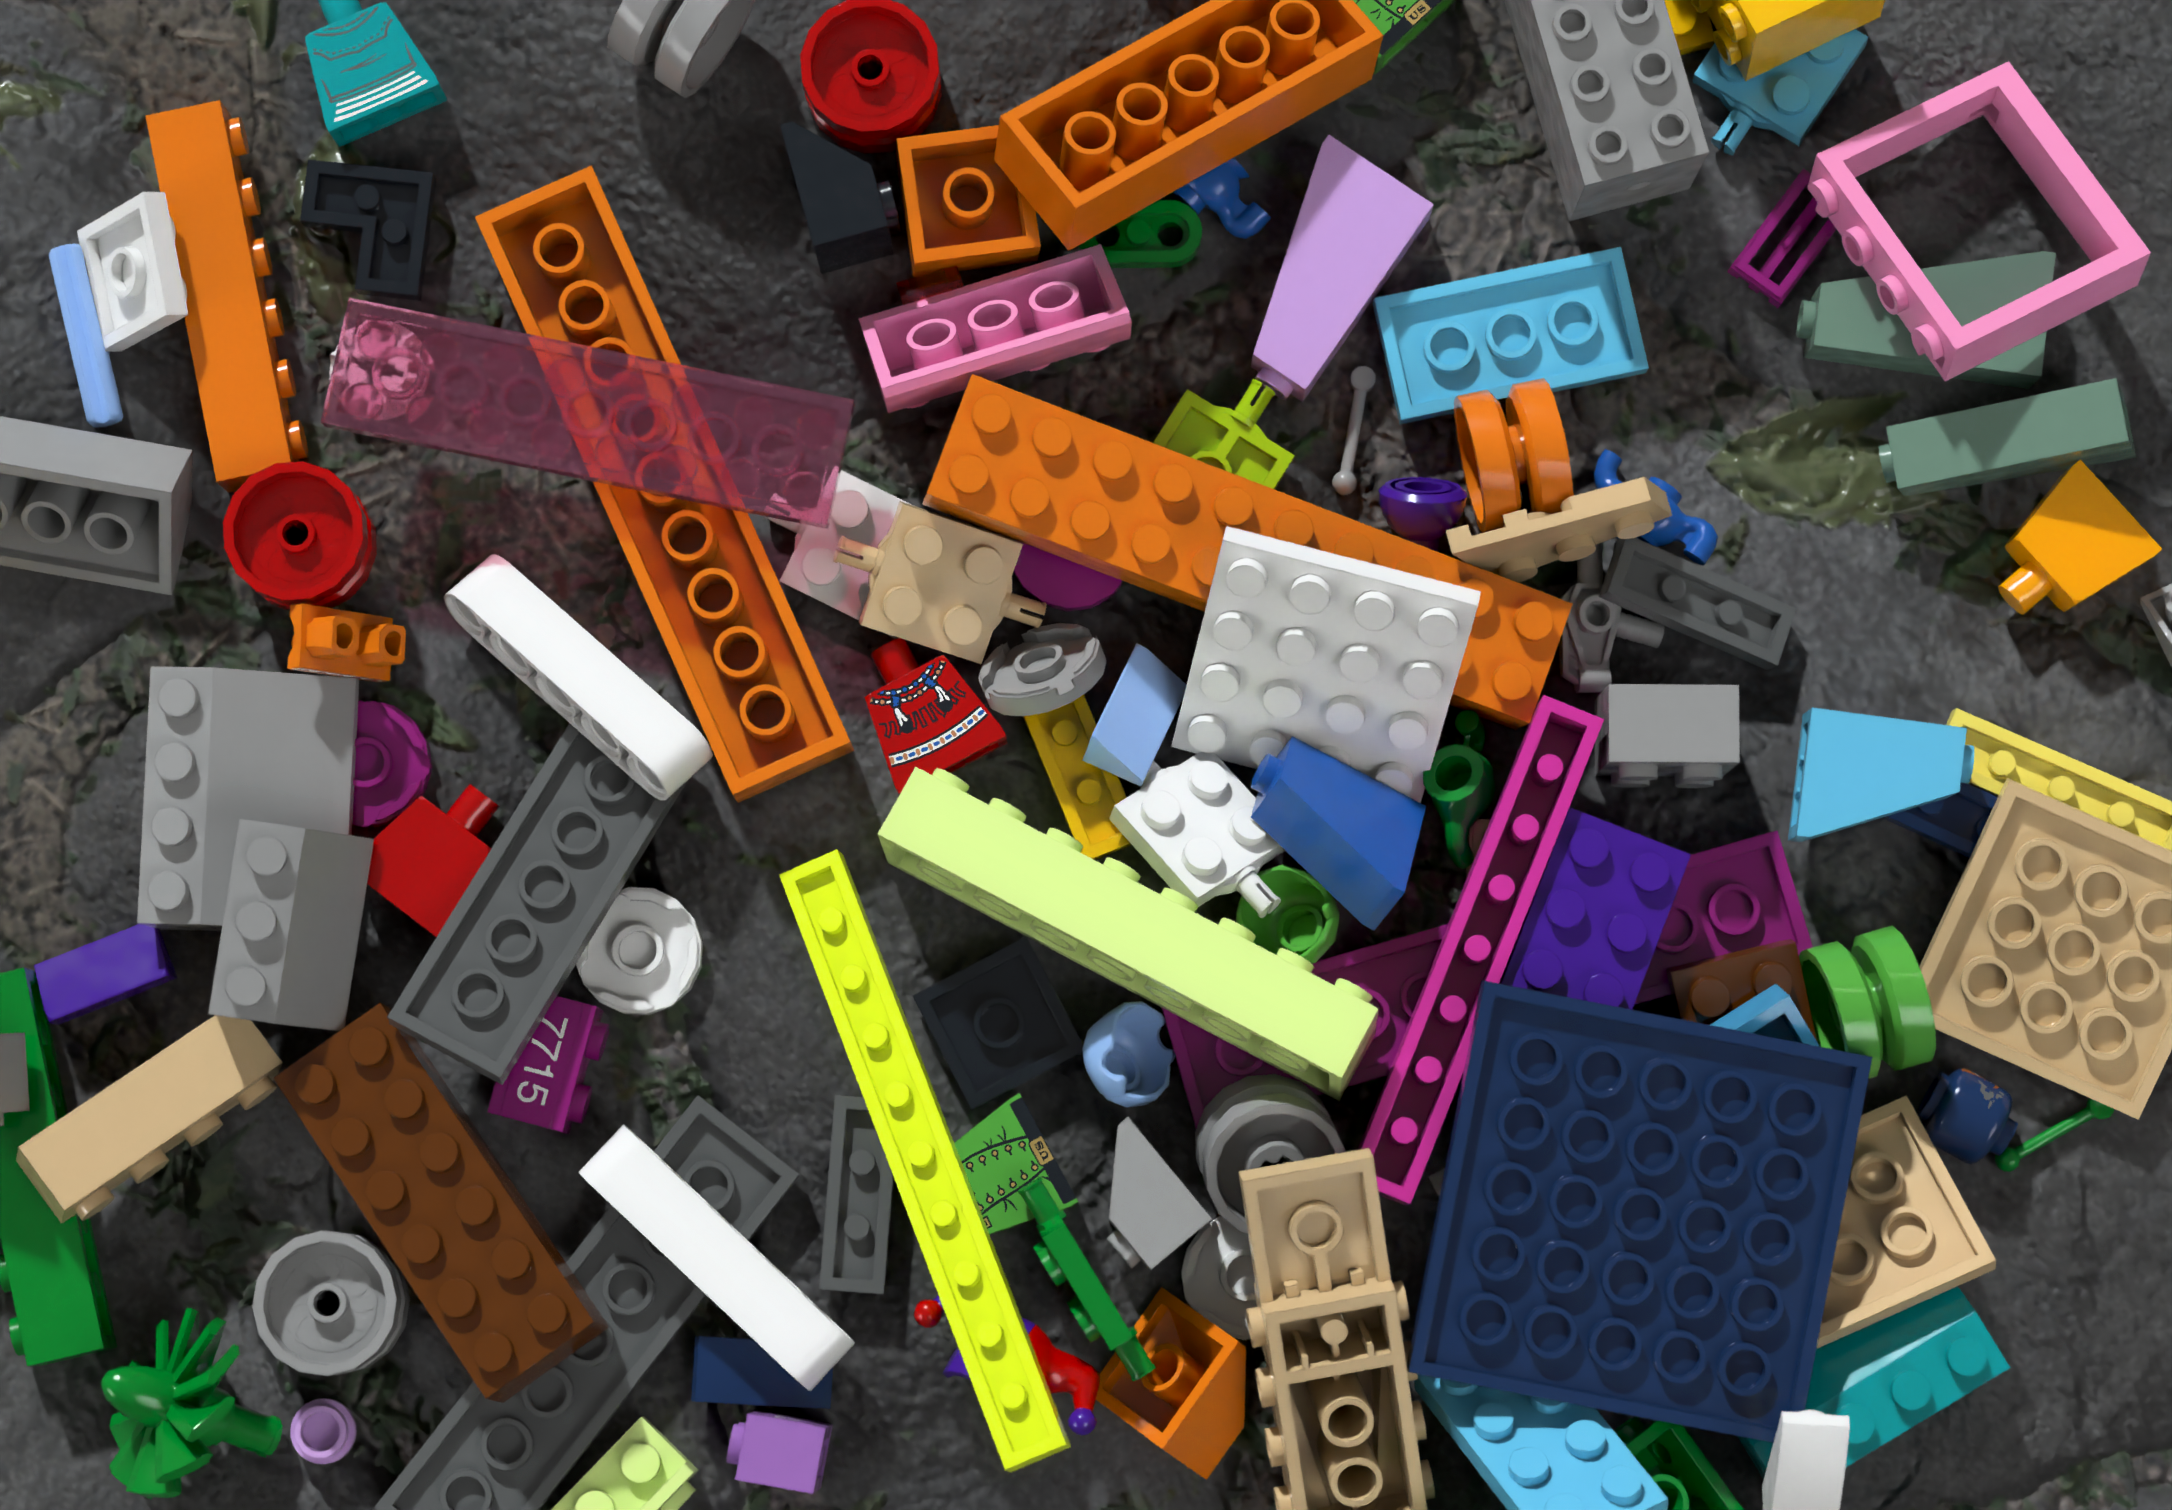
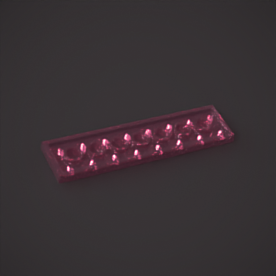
M349 298L321 423L324 427L828 529L855 403L854 400Z

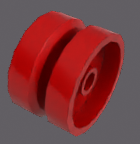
M846 0L826 10L808 31L800 54L802 85L806 102L819 129L839 146L864 154L892 152L896 150L897 138L918 136L933 121L942 96L937 44L925 21L906 5L892 0ZM877 71L882 72L877 78L871 80L865 79L861 76L863 75L867 78H872Z
M304 461L275 463L252 474L232 495L223 520L224 549L236 574L269 603L289 611L290 605L295 604L333 608L350 600L368 580L377 555L376 527L365 504L330 470ZM297 532L307 536L306 540L300 545L291 543L293 536Z

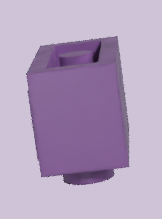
M754 1411L748 1413L746 1423L739 1422L733 1425L727 1453V1463L738 1465L735 1480L814 1494L821 1489L833 1424L772 1412Z

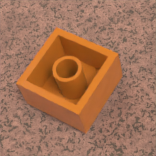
M999 125L896 139V160L913 277L1038 261L1041 244L1036 211L994 160Z

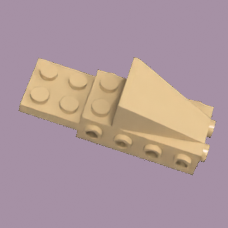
M1370 1148L1239 1171L1255 1276L1254 1289L1257 1307L1246 1309L1247 1324L1252 1347H1262L1265 1355L1266 1367L1255 1369L1262 1408L1272 1406L1275 1427L1264 1428L1265 1441L1271 1467L1282 1466L1285 1485L1273 1488L1276 1510H1427L1426 1500L1435 1498L1434 1483L1428 1460H1420L1417 1443L1418 1440L1426 1439V1427L1420 1401H1411L1409 1381L1418 1380V1374L1407 1371L1411 1341L1403 1342L1400 1321L1409 1320V1308L1402 1280L1391 1281L1374 1157Z

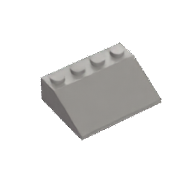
M151 666L138 924L160 930L222 931L239 819L352 836L353 778H355V739L357 738L359 679L215 667Z

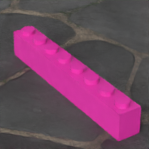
M1543 695L1536 705L1531 722L1527 727L1358 1150L1370 1148L1374 1157L1379 1195L1405 1206L1410 1205L1464 1072L1481 981L1500 982L1604 722V719L1546 695Z

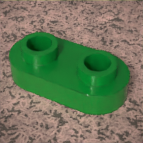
M1158 200L1110 227L1118 233L1119 240L1113 246H1102L1111 268L1179 267L1188 263L1197 254L1201 245L1202 226L1198 215L1188 205L1174 200ZM1165 228H1175L1181 233L1182 240L1175 246H1166L1160 242L1158 235ZM1094 236L1077 247L1080 251L1099 245Z

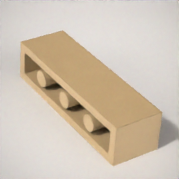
M215 1015L20 1145L16 1162L61 1224L75 1214L84 1221L109 1205L115 1198L111 1190L131 1176L138 1184L161 1170L169 1162L165 1153L181 1142L187 1140L190 1146L193 1147L214 1134L223 1125L219 1117L240 1103L244 1110H248L267 1098L277 1088L273 1083V1078L278 1075L283 1062L252 1020Z

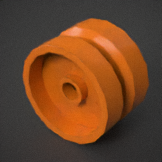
M1542 378L1513 384L1506 398L1507 422L1500 402L1488 390L1456 396L1454 400V418L1460 460L1473 514L1481 532L1485 533L1503 528L1504 521L1502 515L1521 510V494L1530 513L1547 512L1555 514L1562 512L1560 507L1562 502L1568 497L1574 496L1566 436L1549 383Z

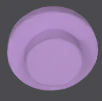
M325 1398L316 1399L303 1405L295 1414L290 1429L291 1441L295 1450L301 1457L316 1464L333 1463L343 1458L353 1447L357 1433L356 1422L350 1410L336 1400Z

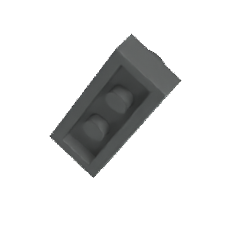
M1637 538L1618 539L1599 597L1767 671L1777 667L1797 609Z
M835 1095L819 1289L885 1294L894 1176L864 1097Z

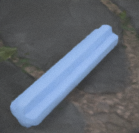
M66 244L55 247L49 252V260L86 420L93 428L111 426L122 421L123 412L109 352L105 351L82 248L79 244Z

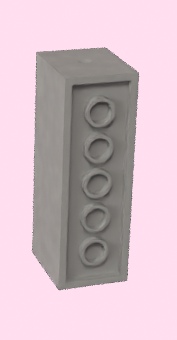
M1504 0L1568 220H1577L1690 189L1709 154V149L1665 1Z

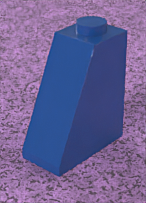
M1292 736L1277 757L1268 753L1258 766L1251 782V788L1258 791L1251 818L1359 922L1375 930L1405 893L1426 806Z

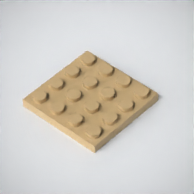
M2007 778L1919 966L1931 1001L1935 1029L2139 1120L2172 1050V851Z

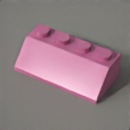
M1101 244L859 318L876 379L888 413L904 408H917L925 405L930 400L965 390L971 374L995 381L1024 371H1037L1053 362L1085 352L1102 351L1111 344L1130 339L1132 326L1129 310Z

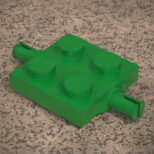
M1039 1177L1017 1191L1019 1195L1021 1194L1038 1223L1036 1228L1043 1238V1241L1033 1246L1056 1287L1067 1280L1071 1284L1077 1296L1066 1303L1090 1343L1102 1336L1111 1351L1114 1349L1131 1376V1380L1136 1381L1150 1373L1156 1366L1152 1364L1138 1340L1136 1328L1134 1326L1130 1328L1126 1326L1062 1219L1067 1214L1064 1209L1060 1210L1043 1184L1042 1178Z

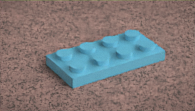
M1621 247L1376 297L1373 300L1399 424L1454 413V400L1456 396L1488 390L1500 403H1505L1512 385L1544 378L1549 383L1553 393L1644 374L1649 369Z
M1418 1374V1380H1414L1416 1392L1507 1510H1668V1498L1596 1408Z

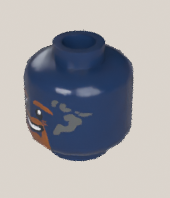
M1966 1068L1957 1069L1949 1076L1940 1072L1929 1086L1916 1112L1919 1119L1923 1120L1922 1125L1933 1145L1967 1164L1977 1163L1989 1151L2000 1156L2010 1143L2018 1126V1122L2009 1118L2013 1101L2011 1095L2003 1088Z

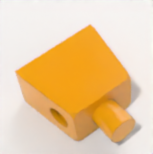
M2080 459L2057 479L2004 546L2010 556L2020 565V568L1998 586V590L2005 601L2022 615L2026 614L2046 595L2060 610L2066 612L2157 555L2162 548Z

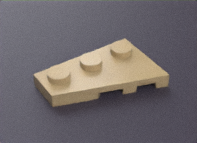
M1641 477L1568 497L1562 502L1560 506L1562 512L1559 513L1533 512L1527 514V510L1523 509L1502 515L1504 521L1503 528L1471 535L1467 524L1446 530V534L1453 555L1468 564L1519 583L1534 577L1538 573V567L1558 559L1568 562L1585 558L1595 552V545L1615 537L1631 539L1647 534L1654 529V522L1672 516L1666 492L1646 477Z

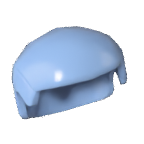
M1143 1001L1125 1002L1106 1013L1087 1031L1082 1048L1084 1065L1095 1088L1106 1100L1127 1108L1147 1105L1155 1101L1169 1086L1170 1064L1175 1058L1174 1050L1166 1048L1160 1040L1159 1032L1166 1023L1164 1016Z

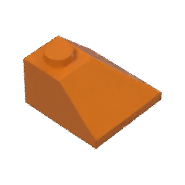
M1161 1287L1134 1325L1137 1330L1136 1336L1156 1368L1142 1378L1132 1381L1130 1374L1115 1352L1100 1373V1385L1096 1400L1165 1452L1207 1480L1244 1428L1246 1346Z

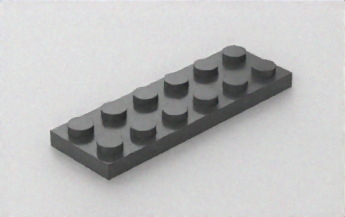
M569 723L387 1016L389 1024L503 1085L686 782L667 800H659L653 797Z

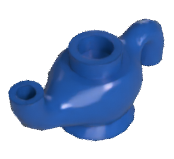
M1235 158L1172 192L1180 202L1191 207L1197 215L1204 207L1215 212L1224 228L1235 237L1247 239L1257 234L1271 220V217L1255 202L1245 205L1240 200L1239 179L1250 177Z
M1607 449L1603 450L1595 467L1594 479L1597 489L1623 483L1617 476V470L1622 463V459ZM1650 477L1649 480L1666 492L1672 516L1654 522L1655 527L1653 530L1636 538L1656 547L1668 545L1673 541L1681 542L1686 546L1683 553L1693 562L1704 566L1716 548L1718 535L1714 527L1704 519L1685 515L1678 507V503L1682 499L1681 494L1667 482L1656 477Z

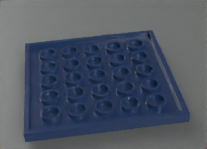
M1482 980L1411 1340L1407 1371L1774 1443L1782 1411H1805L1872 1057Z

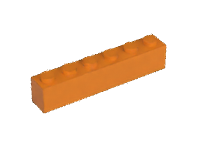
M217 100L145 116L160 192H165L169 215L175 224V246L181 277L184 279L187 287L186 303L189 315L185 316V323L216 482L230 493L237 491L252 474L275 463L299 462V459L308 457V447L301 421H291L287 398L296 396V385L289 360H279L275 337L284 335V324L277 299H267L263 279L264 276L272 275L273 270L265 238H255L251 216L261 214L256 185L252 177L244 179L240 156L249 154L246 131L241 117L232 118L223 103Z

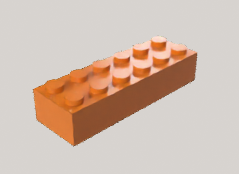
M1210 0L1001 115L994 160L1069 251L1372 80L1384 35L1353 0Z

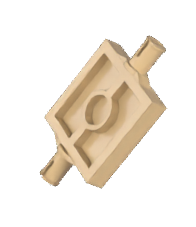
M901 501L897 507L890 531L881 540L877 548L845 538V536H841L837 545L840 549L859 554L860 556L836 549L833 562H839L869 572V592L858 621L862 626L982 664L992 632L1002 621L1003 617L1033 626L1036 629L1040 627L1043 621L1041 617L1020 609L1023 608L1045 615L1047 605L1045 602L1035 601L1012 593V575L1023 546L1020 541Z

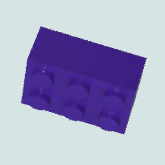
M1569 807L1499 984L1632 1010L1691 854Z

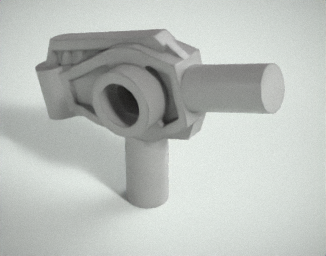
M1602 543L1595 545L1596 550L1594 553L1577 560V584L1570 586L1569 590L1560 597L1562 600L1573 603L1559 641L1560 676L1574 684L1577 693H1601L1608 684H1611L1612 677L1609 668V657L1615 637L1658 648L1664 635V625L1638 616L1621 612L1620 606L1599 597L1603 585Z

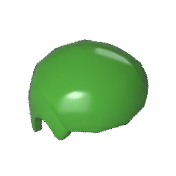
M1282 864L1260 871L1257 875L1281 899V902L1270 914L1267 913L1265 917L1260 918L1258 913L1241 895L1236 911V922L1256 935L1253 943L1276 955L1279 948H1284L1300 955L1312 964L1316 963L1336 941L1340 915L1334 897L1305 870Z

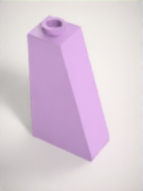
M1328 135L1321 145L1251 362V368L1259 372L1255 379L1263 383L1262 387L1265 388L1267 385L1276 393L1275 396L1284 400L1291 394L1300 401H1304L1428 222L1434 205L1331 135Z

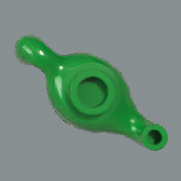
M1472 710L1462 711L1455 719V727L1464 740L1463 745H1448L1436 751L1431 769L1423 771V784L1428 794L1431 795L1433 805L1445 827L1446 844L1450 859L1458 868H1467L1474 861V853L1470 848L1468 838L1470 828L1487 811L1493 801L1495 792L1493 769L1490 762L1482 755L1486 734L1485 727L1478 714Z

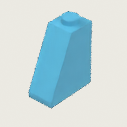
M1812 707L1802 716L1788 841L1803 842L1939 801L1960 792V784H1968L1970 782L1974 765V746L1965 744L1967 728Z

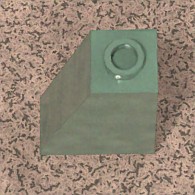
M2040 251L1923 268L1921 271L1959 324L1964 326L2053 282L2056 253ZM1870 276L1821 283L1812 295L1811 301L1802 300L1797 320L1796 337L1806 339L1804 358L1941 377L1925 353L1920 356L1917 354L1912 343L1911 333L1897 314H1890L1884 308L1878 297L1876 284ZM2047 331L1953 377V379L2029 389L2042 375Z
M2117 378L1887 426L1889 444L1879 446L1880 462L1886 483L1896 481L1898 490L1904 496L2069 469L2080 459L2086 466L2137 457L2125 396Z

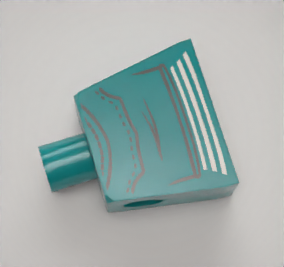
M318 0L328 25L310 32L305 36V43L324 122L338 147L448 100L436 75L386 2L375 4L363 10L359 0Z

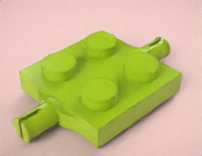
M1252 379L1250 386L1235 410L1214 406L1187 389L1153 442L1272 489L1277 487L1295 457L1289 451L1269 440L1256 424L1271 398L1276 394L1266 385L1256 403L1251 406L1263 384L1256 379Z

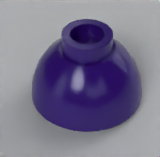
M1405 477L1389 480L1379 488V504L1388 525L1401 538L1434 551L1439 550V539L1446 535V530L1453 529L1466 507L1467 492L1457 483L1448 480L1427 477Z

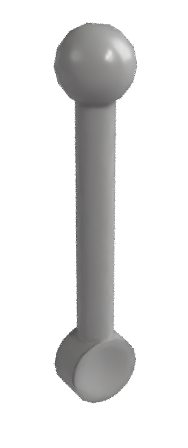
M1367 366L1355 368L1350 377V385L1354 389L1341 469L1332 479L1334 490L1341 495L1352 493L1357 486V479L1353 474L1366 394L1373 388L1376 380L1374 371Z

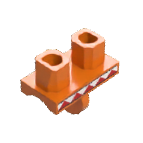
M308 604L290 605V618L294 626V635L291 640L292 649L288 656L287 669L357 678L372 682L390 681L391 665L402 664L405 660L406 630L404 626L393 625V618Z

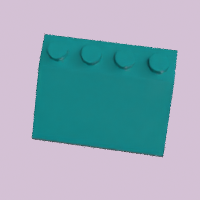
M1957 1286L1820 1348H1816L1805 1410H1816L1828 1415L1849 1416L1850 1431L1846 1467L2008 1370L2010 1366L1977 1312ZM1738 1436L1764 1480L1773 1443Z

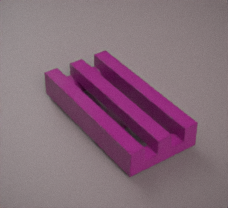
M1804 168L1727 271L1736 279L1740 277L1749 283L1748 287L1757 294L1760 291L1770 298L1768 302L1777 308L1780 307L1836 231L1835 226L1828 219L1781 284L1778 286L1769 279L1816 216L1817 201L1813 197L1761 269L1757 271L1749 265L1750 261L1804 188L1808 190L1807 187L1811 173Z

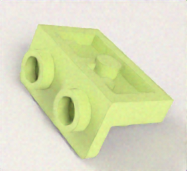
M641 1416L551 1510H678L696 1491L688 1481L699 1470L645 1416Z

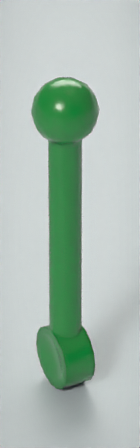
M2089 1098L2086 1108L2015 1148L2006 1147L2000 1156L1995 1155L1996 1166L2004 1172L2014 1171L2019 1166L2020 1159L2093 1118L2100 1120L2109 1118L2113 1114L2114 1109Z

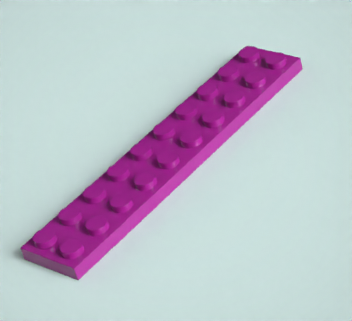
M1778 830L1690 856L1634 1005L1671 995L1666 968L1787 939H1792L1796 942L1798 955L1803 950L1813 948ZM1448 924L1319 960L1313 964L1314 968L1311 974L1333 985L1340 978L1361 987L1372 996L1369 1004L1379 1009L1376 1034L1347 1087L1388 1076ZM1161 1007L1196 1129L1204 1108L1224 1087L1247 1076L1277 1074L1300 1081ZM1302 1082L1317 1096L1325 1094L1317 1090L1316 1088Z

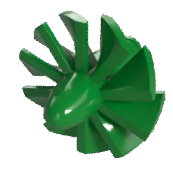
M186 1308L173 1350H171L169 1339V1321L163 1319L156 1325V1368L141 1366L138 1361L132 1360L129 1366H121L109 1370L102 1379L101 1387L105 1400L119 1411L111 1417L110 1430L120 1450L109 1467L111 1474L127 1487V1492L149 1499L153 1497L170 1498L181 1494V1477L206 1465L213 1455L207 1446L217 1445L220 1442L254 1452L261 1457L270 1456L277 1448L282 1435L283 1425L281 1419L236 1405L234 1402L235 1397L230 1396L226 1390L217 1388L219 1382L240 1354L239 1346L233 1344L212 1366L227 1321L218 1317L214 1318L199 1336V1311Z

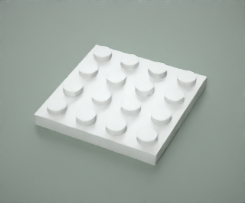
M1226 526L1171 747L1193 753L1215 752L1221 760L1257 769L1268 753L1277 757L1293 736L1421 803L1425 789L1423 771L1431 769L1478 608L1481 591Z

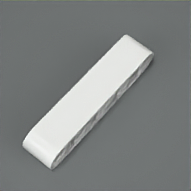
M496 554L490 555L445 594L444 601L446 607L465 631L653 797L659 800H667L713 757L712 749L707 740L691 722L504 558Z
M624 1124L579 1171V1174L807 1390L811 1391L855 1344L831 1318Z

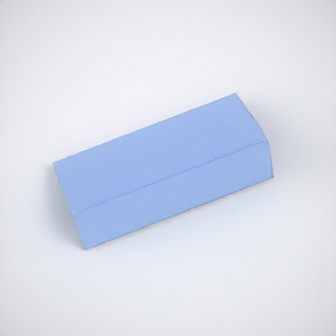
M1136 643L1093 731L1082 760L1140 787L1183 700L1186 684L1144 646Z

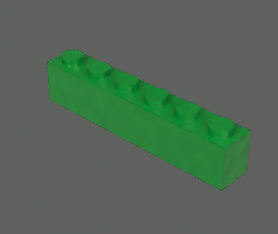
M20 968L0 973V1034L25 1033L30 1111L4 1113V1126H0V1239L3 1254H0V1285L5 1293L12 1292L17 1317L10 1318L9 1331L16 1354L18 1356L25 1355L27 1366H42L117 1348L90 1218L82 1221L75 1214L61 1224L16 1162L20 1145L68 1114L50 1024L44 1011L36 973L34 970Z

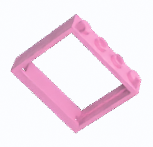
M2009 61L1816 154L1807 187L1817 201L1815 211L1821 217H1828L1842 236L1843 247L1849 259L1855 265L1865 268L1876 284L1877 294L1884 308L1890 314H1897L1911 333L1912 343L1917 354L1920 356L1925 353L1944 381L1968 371L2138 286L2151 254ZM1984 115L2085 252L2091 263L1961 326L1855 177Z

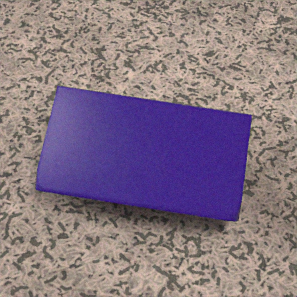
M142 924L127 928L34 965L48 1022L55 1025H60L178 978L160 929Z

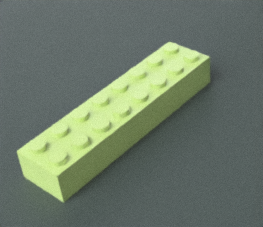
M915 767L878 832L884 854L890 865L1340 1101L1376 1034L1379 1009L1369 1004L1372 996L1367 991L1344 979L1338 978L1335 985L1311 974L1314 968L1313 964L1290 950L1279 948L1276 955L1253 943L1256 938L1253 932L1235 921L1221 918L1219 924H1216L1195 913L1198 905L1194 901L1173 889L1164 888L1161 894H1158L1139 884L1140 874L1118 860L1106 858L1105 862L1101 864L1080 853L1083 845L1078 840L1058 829L1049 828L1047 833L1044 834L1023 823L1026 815L1003 800L992 798L989 805L967 794L970 787L966 782L943 769L936 768L931 775Z

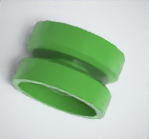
M1889 926L1856 936L1851 952L1838 941L1800 952L1801 969L1816 1039L1820 1047L1872 1057L1869 1078L1878 1075L1881 1060L1887 1063L1894 1071L1933 1061L1936 1050V1032L1931 1001L1914 953L1902 933L1895 927Z

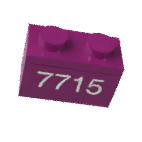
M556 996L503 1085L495 1082L487 1112L570 1134L573 1122L582 1124L592 1095V1086L583 1084L590 1059L595 1061L601 1060L609 1033V1024L600 1022L603 1010L597 1006Z

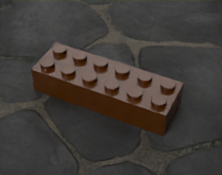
M378 1003L273 1079L485 1399L504 1403L608 1329L609 1326L414 1037L390 1025L387 1016L392 1009L382 1003Z

